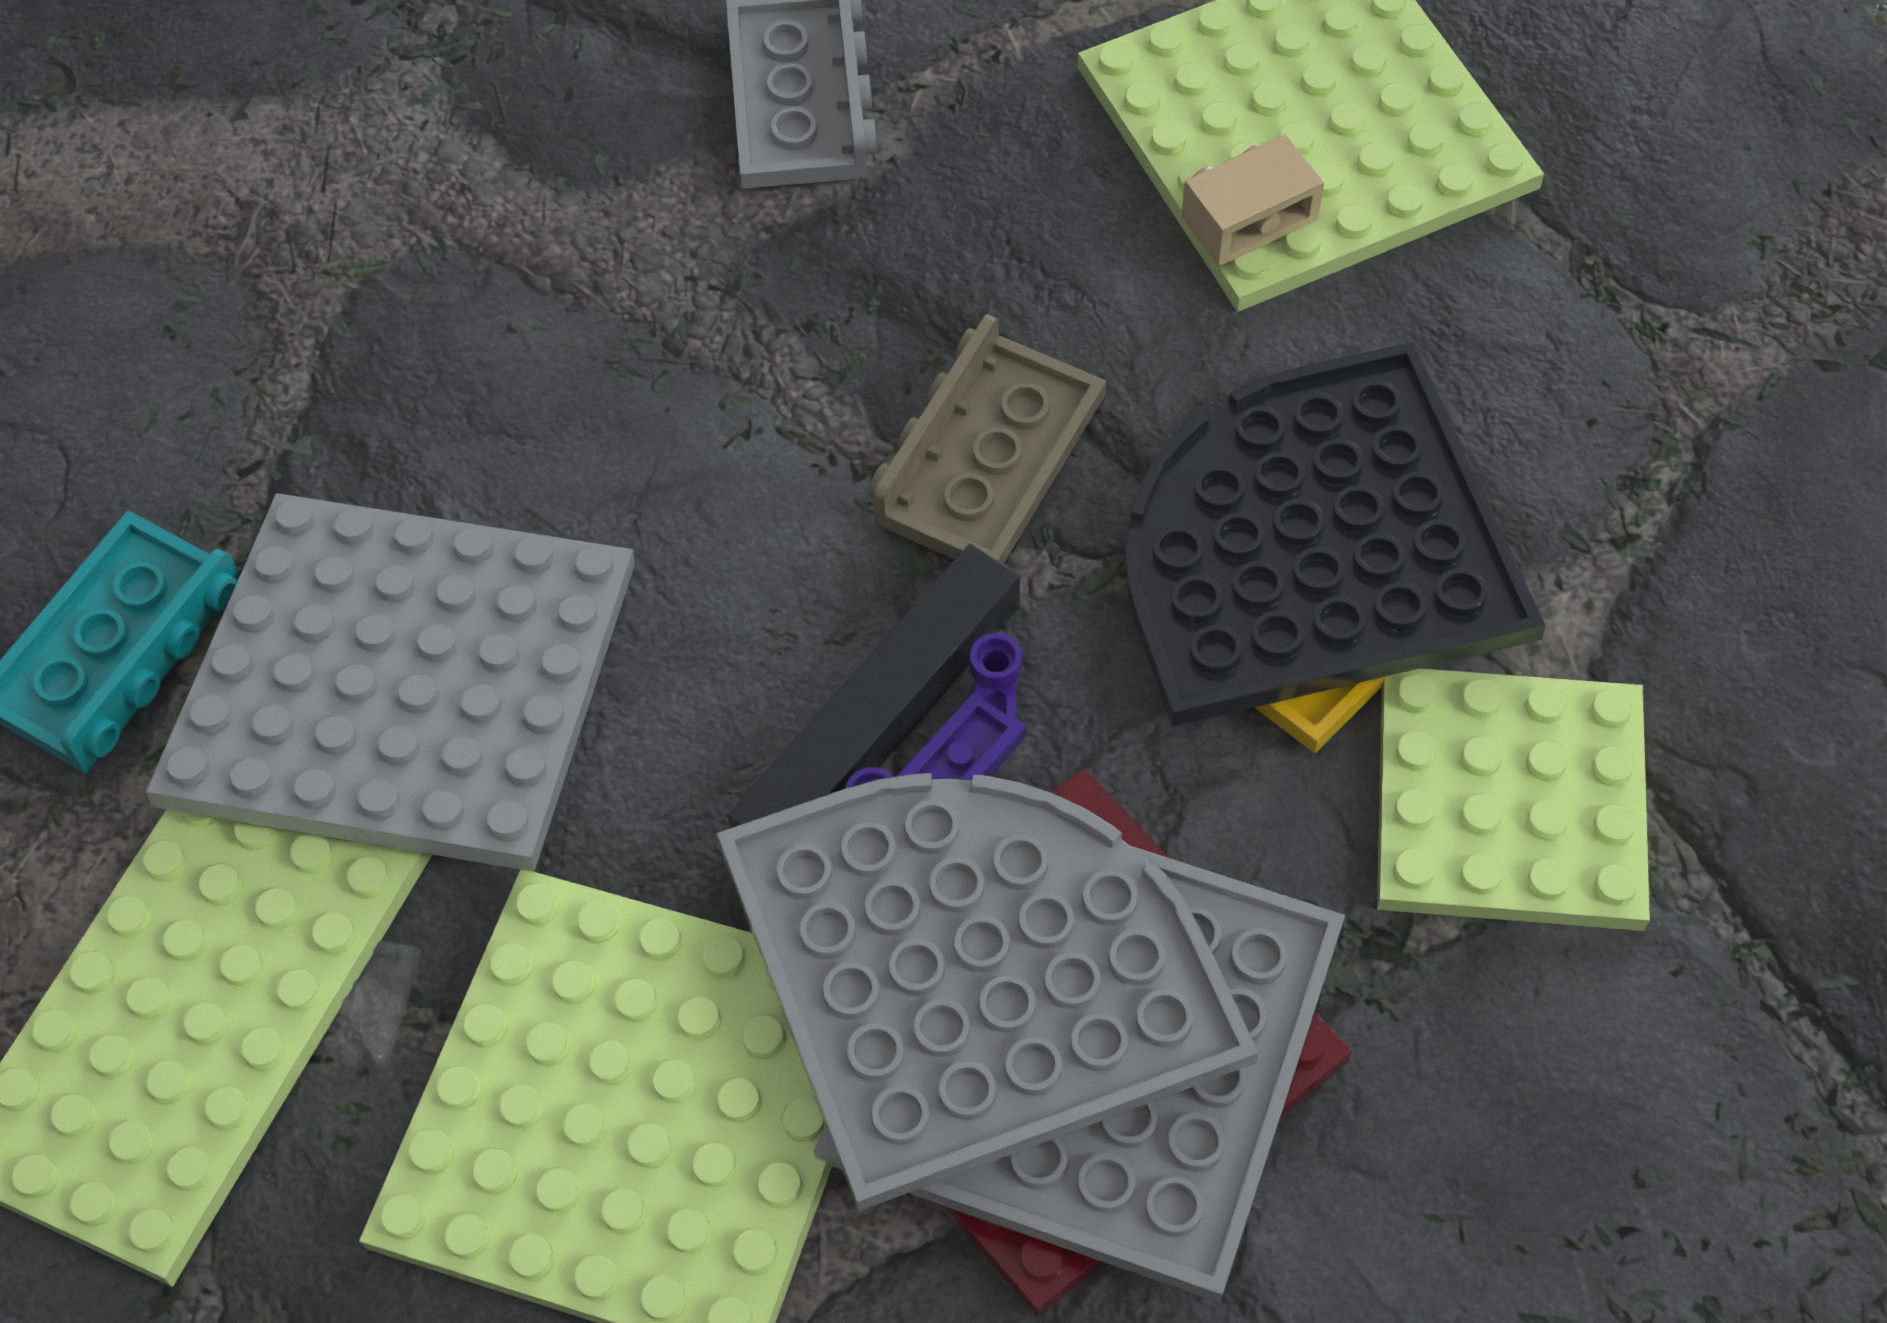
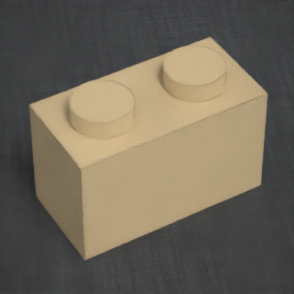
M1284 134L1265 144L1258 143L1252 145L1241 155L1215 167H1205L1196 172L1191 178L1185 180L1181 218L1219 267L1318 220L1324 182L1287 135Z

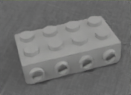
M726 0L742 189L867 178L866 154H877L874 119L863 120L862 110L872 109L869 74L858 75L857 66L867 65L865 32H853V23L863 22L861 0Z

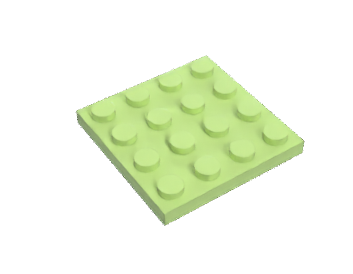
M1421 668L1387 676L1381 687L1377 910L1645 931L1650 921L1643 685Z

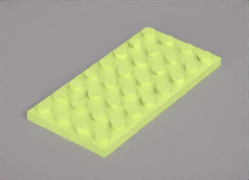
M166 809L0 1062V1206L173 1287L432 854Z

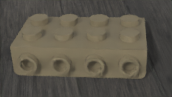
M986 314L976 330L969 328L962 336L956 351V361L948 374L941 372L935 378L928 394V405L920 418L912 417L907 422L899 440V451L890 465L883 463L877 469L869 488V496L874 501L875 524L954 560L971 543L998 562L1004 564L1106 395L1107 381L1000 336L999 319Z

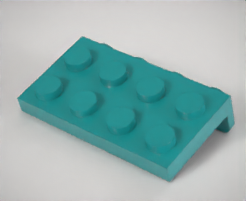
M127 510L0 660V725L86 774L98 758L107 755L114 748L122 728L136 711L147 706L154 699L162 679L179 659L187 657L193 651L199 640L200 633L215 614L226 609L240 577L231 555L220 549H215L208 554Z

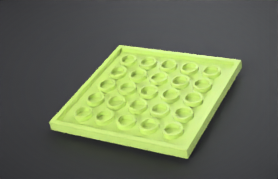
M1215 0L1078 53L1079 71L1237 312L1541 188L1544 177L1543 171L1416 0ZM1286 134L1324 182L1318 220L1218 267L1181 218L1185 180L1191 178L1196 172L1205 167H1215L1241 155L1252 145L1258 143L1265 144Z
M520 870L359 1242L368 1250L596 1323H776L832 1166H829L827 1161L815 1158L814 1150L825 1122L753 933L537 872Z

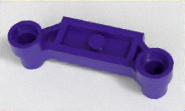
M989 633L975 641L970 651V671L973 679L976 681V690L897 776L931 773L932 779L973 780V774L991 777L1026 738V725L1016 718L1015 682L1021 674L1022 652L1019 644L1012 637L1003 633ZM863 768L849 778L846 788L893 776L881 768Z

